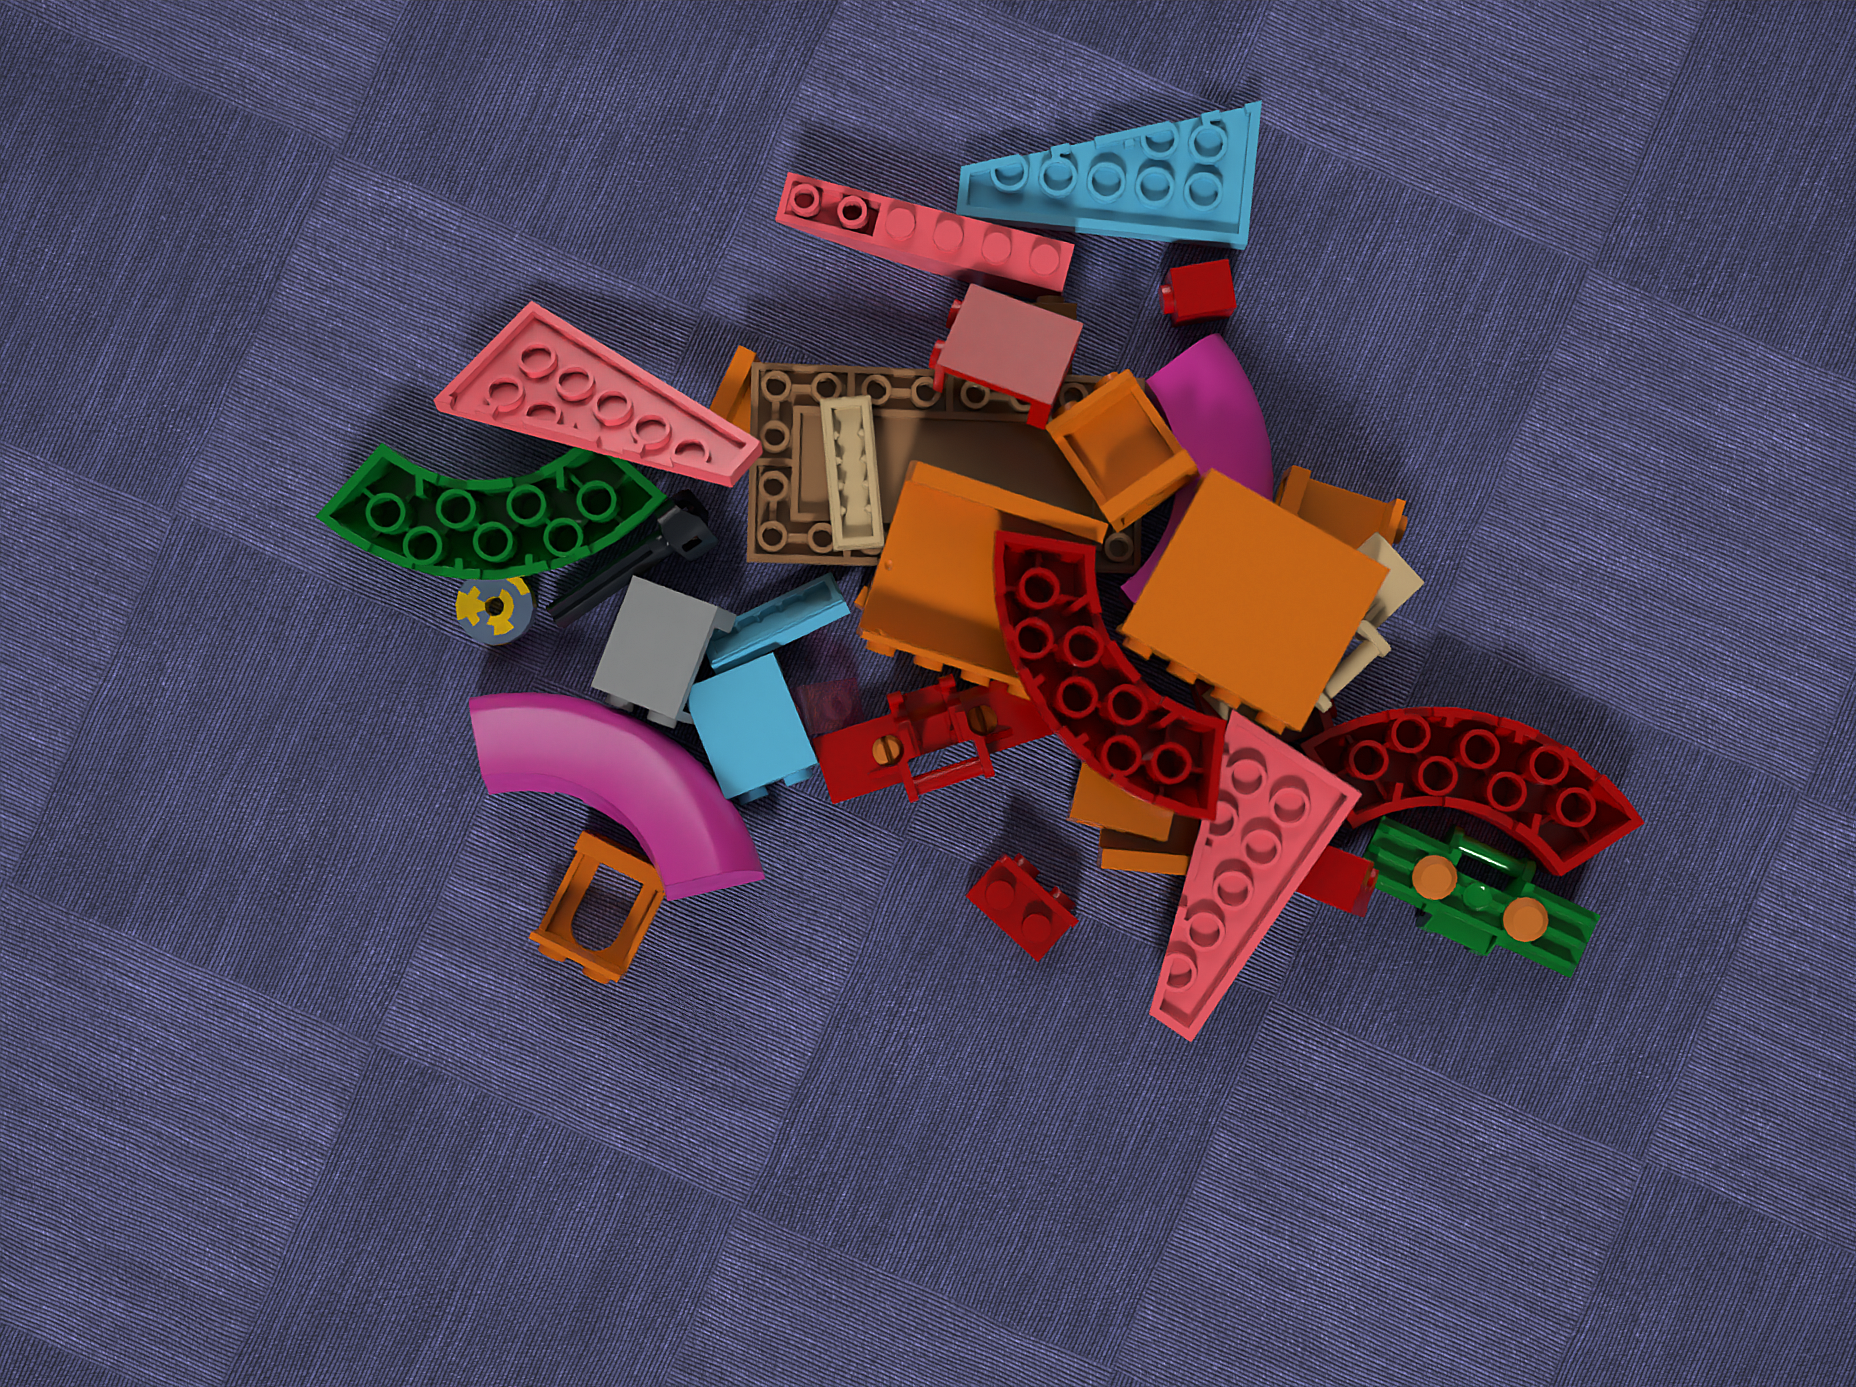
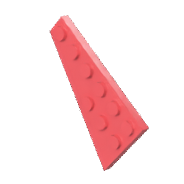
M532 300L433 399L439 412L731 488L763 453L761 441Z
M1233 708L1225 733L1216 822L1201 821L1149 1012L1151 1016L1190 1042L1193 1041L1362 795L1359 790Z

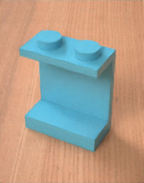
M773 652L692 685L686 701L724 797L727 800L738 798L741 806L769 795L765 786L784 779L788 787L813 777L814 774L811 767L819 764L817 754L814 753L783 677L785 673L779 658Z

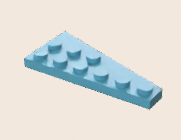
M1262 100L1245 104L1243 108L1224 112L1215 110L1202 113L1200 117L1174 123L1165 121L1097 136L1092 141L1070 146L1069 143L1050 147V150L1020 156L1015 154L961 166L956 214L999 225L1244 250L1248 244Z

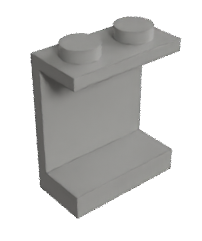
M633 575L591 687L608 693L605 702L630 712H633L635 704L649 709L647 719L674 729L677 720L695 725L691 714L683 710L714 628L730 633L737 615L713 604Z

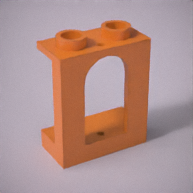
M587 829L581 832L573 848L577 852L539 928L531 931L528 938L540 944L538 951L545 956L560 962H564L567 957L583 965L584 967L581 972L597 982L608 984L610 979L619 982L626 976L666 895L658 873L649 857L593 829ZM603 863L644 885L612 945L603 950L594 951L583 947L577 942L573 935L572 923L600 864Z

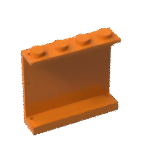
M910 461L856 634L867 640L865 648L870 651L894 657L896 649L915 654L912 663L941 672L943 664L962 669L960 678L988 686L992 678L1008 683L1006 692L1030 700L1011 664L1000 631L994 601L992 573L994 531L1001 530L1092 545L1093 542L1103 543L1108 523L920 461Z
M1211 468L1201 475L1193 490L1196 495L1124 624L1118 625L1114 632L1125 637L1122 646L1134 654L1148 660L1153 653L1169 662L1166 671L1192 685L1196 678L1214 687L1210 696L1223 704L1237 710L1240 703L1255 710L1258 714L1254 720L1278 734H1282L1284 728L1301 731L1387 577L1390 568Z

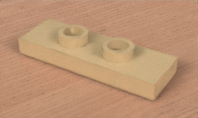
M871 396L820 399L833 551L883 547L884 537Z

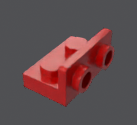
M1003 852L968 890L965 896L1030 956L1039 962L1070 926L1074 928L1079 922L1076 916L1071 913L1077 905L1056 885L1050 892L1035 880L1040 871L1021 853H1018L1012 859Z

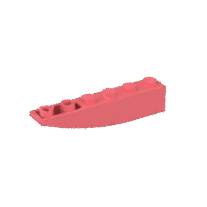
M791 172L787 174L775 218L778 223L880 258L1033 300L1045 295L1063 296L1075 244Z

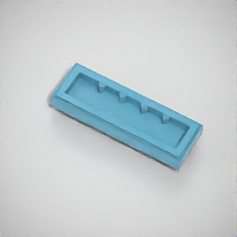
M832 572L737 616L730 633L714 628L706 654L716 675H719L761 657L851 612Z

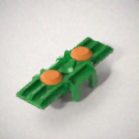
M1384 815L1380 817L1361 858L1374 862L1373 868L1379 870L1374 888L1426 912L1424 915H1418L1415 921L1416 927L1428 933H1438L1464 945L1465 950L1478 956H1488L1492 949L1499 945L1571 978L1598 923L1600 915L1531 884L1530 882L1536 870V861L1528 857L1520 860L1464 834L1465 829L1456 824L1450 826L1442 842ZM1463 854L1510 876L1511 878L1506 888L1500 891L1457 871L1455 868L1461 855Z

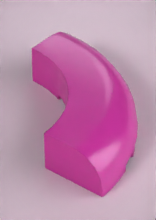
M1219 333L1211 334L1189 347L1145 381V395L1182 448L1186 449L1196 463L1200 475L1213 468L1273 502L1274 475L1272 453L1263 413L1253 387L1237 357ZM1200 477L1174 494L1172 513L1159 544L1137 573L1120 587L1119 599L1129 611L1133 608L1196 495L1193 490Z
M520 692L498 693L469 698V710L481 774L490 795L515 791H534L551 794L559 792L582 799L583 803L603 812L617 823L622 824L640 842V846L644 849L658 873L667 902L765 879L756 845L742 816L731 799L727 800L724 797L718 782L699 761L680 744L655 727L623 711L594 701L567 695Z

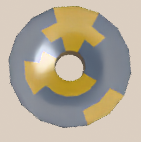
M522 577L500 580H466L458 591L455 604L458 622L465 633L478 642L494 646L513 644L524 637L534 624L537 612L535 593L528 582ZM500 598L504 604L503 611L499 615L493 616L490 613L489 605L492 600Z

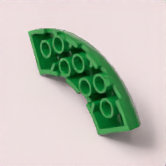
M381 443L315 517L347 541L366 552L398 566L449 578L500 580L531 576L554 570L591 556L616 542L646 520L668 497L627 460L577 447L572 448L551 463L540 467L541 470L528 475L492 480H461L443 476L419 467L397 450Z

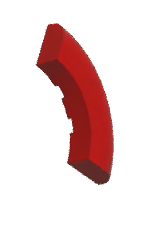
M995 530L992 573L994 601L1001 635L1017 677L1026 695L1044 722L1082 762L1119 789L1170 812L1216 822L1227 720L1196 712L1171 700L1167 696L1162 697L1140 679L1142 676L1126 659L1115 640L1111 641L1100 615L1102 609L1095 576L1096 546Z
M1423 706L1385 710L1356 717L1327 728L1299 743L1296 747L1297 751L1362 793L1340 825L1341 827L1355 829L1369 820L1407 808L1419 806L1448 807L1476 816L1503 831L1532 860L1536 861V866L1542 873L1563 876L1645 824L1626 796L1605 774H1600L1578 756V752L1567 745L1558 743L1549 736L1540 733L1539 730L1524 723L1485 712L1458 707Z

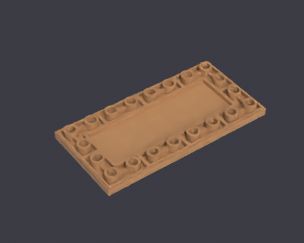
M752 362L750 435L761 441L763 453L749 468L748 563L877 566L883 547L833 551L820 399L870 395L884 542L910 461H920L1108 523L1103 543H1092V546H1096L1095 573L1136 574L1140 569L1142 517L1119 533L1115 531L1047 429L1043 430L1026 424L1031 403L951 374L942 393L932 390L935 375L934 369ZM1067 375L1048 423L1052 421L1053 413L1061 406L1070 401L1078 403L1093 393L1094 385L1104 376ZM1135 377L1145 393V378Z

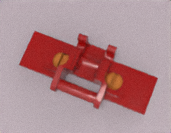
M953 674L939 677L937 684L903 695L900 690L886 694L891 714L813 738L812 741L832 804L902 782L904 783L909 802L913 803L919 801V795L981 775H984L985 779L994 777L995 773L989 754L1055 733L1044 722L1030 700L1006 692L1008 683L995 680L989 682L988 686L979 685L957 692ZM968 740L972 741L976 753L975 757L912 777L908 765L909 759Z

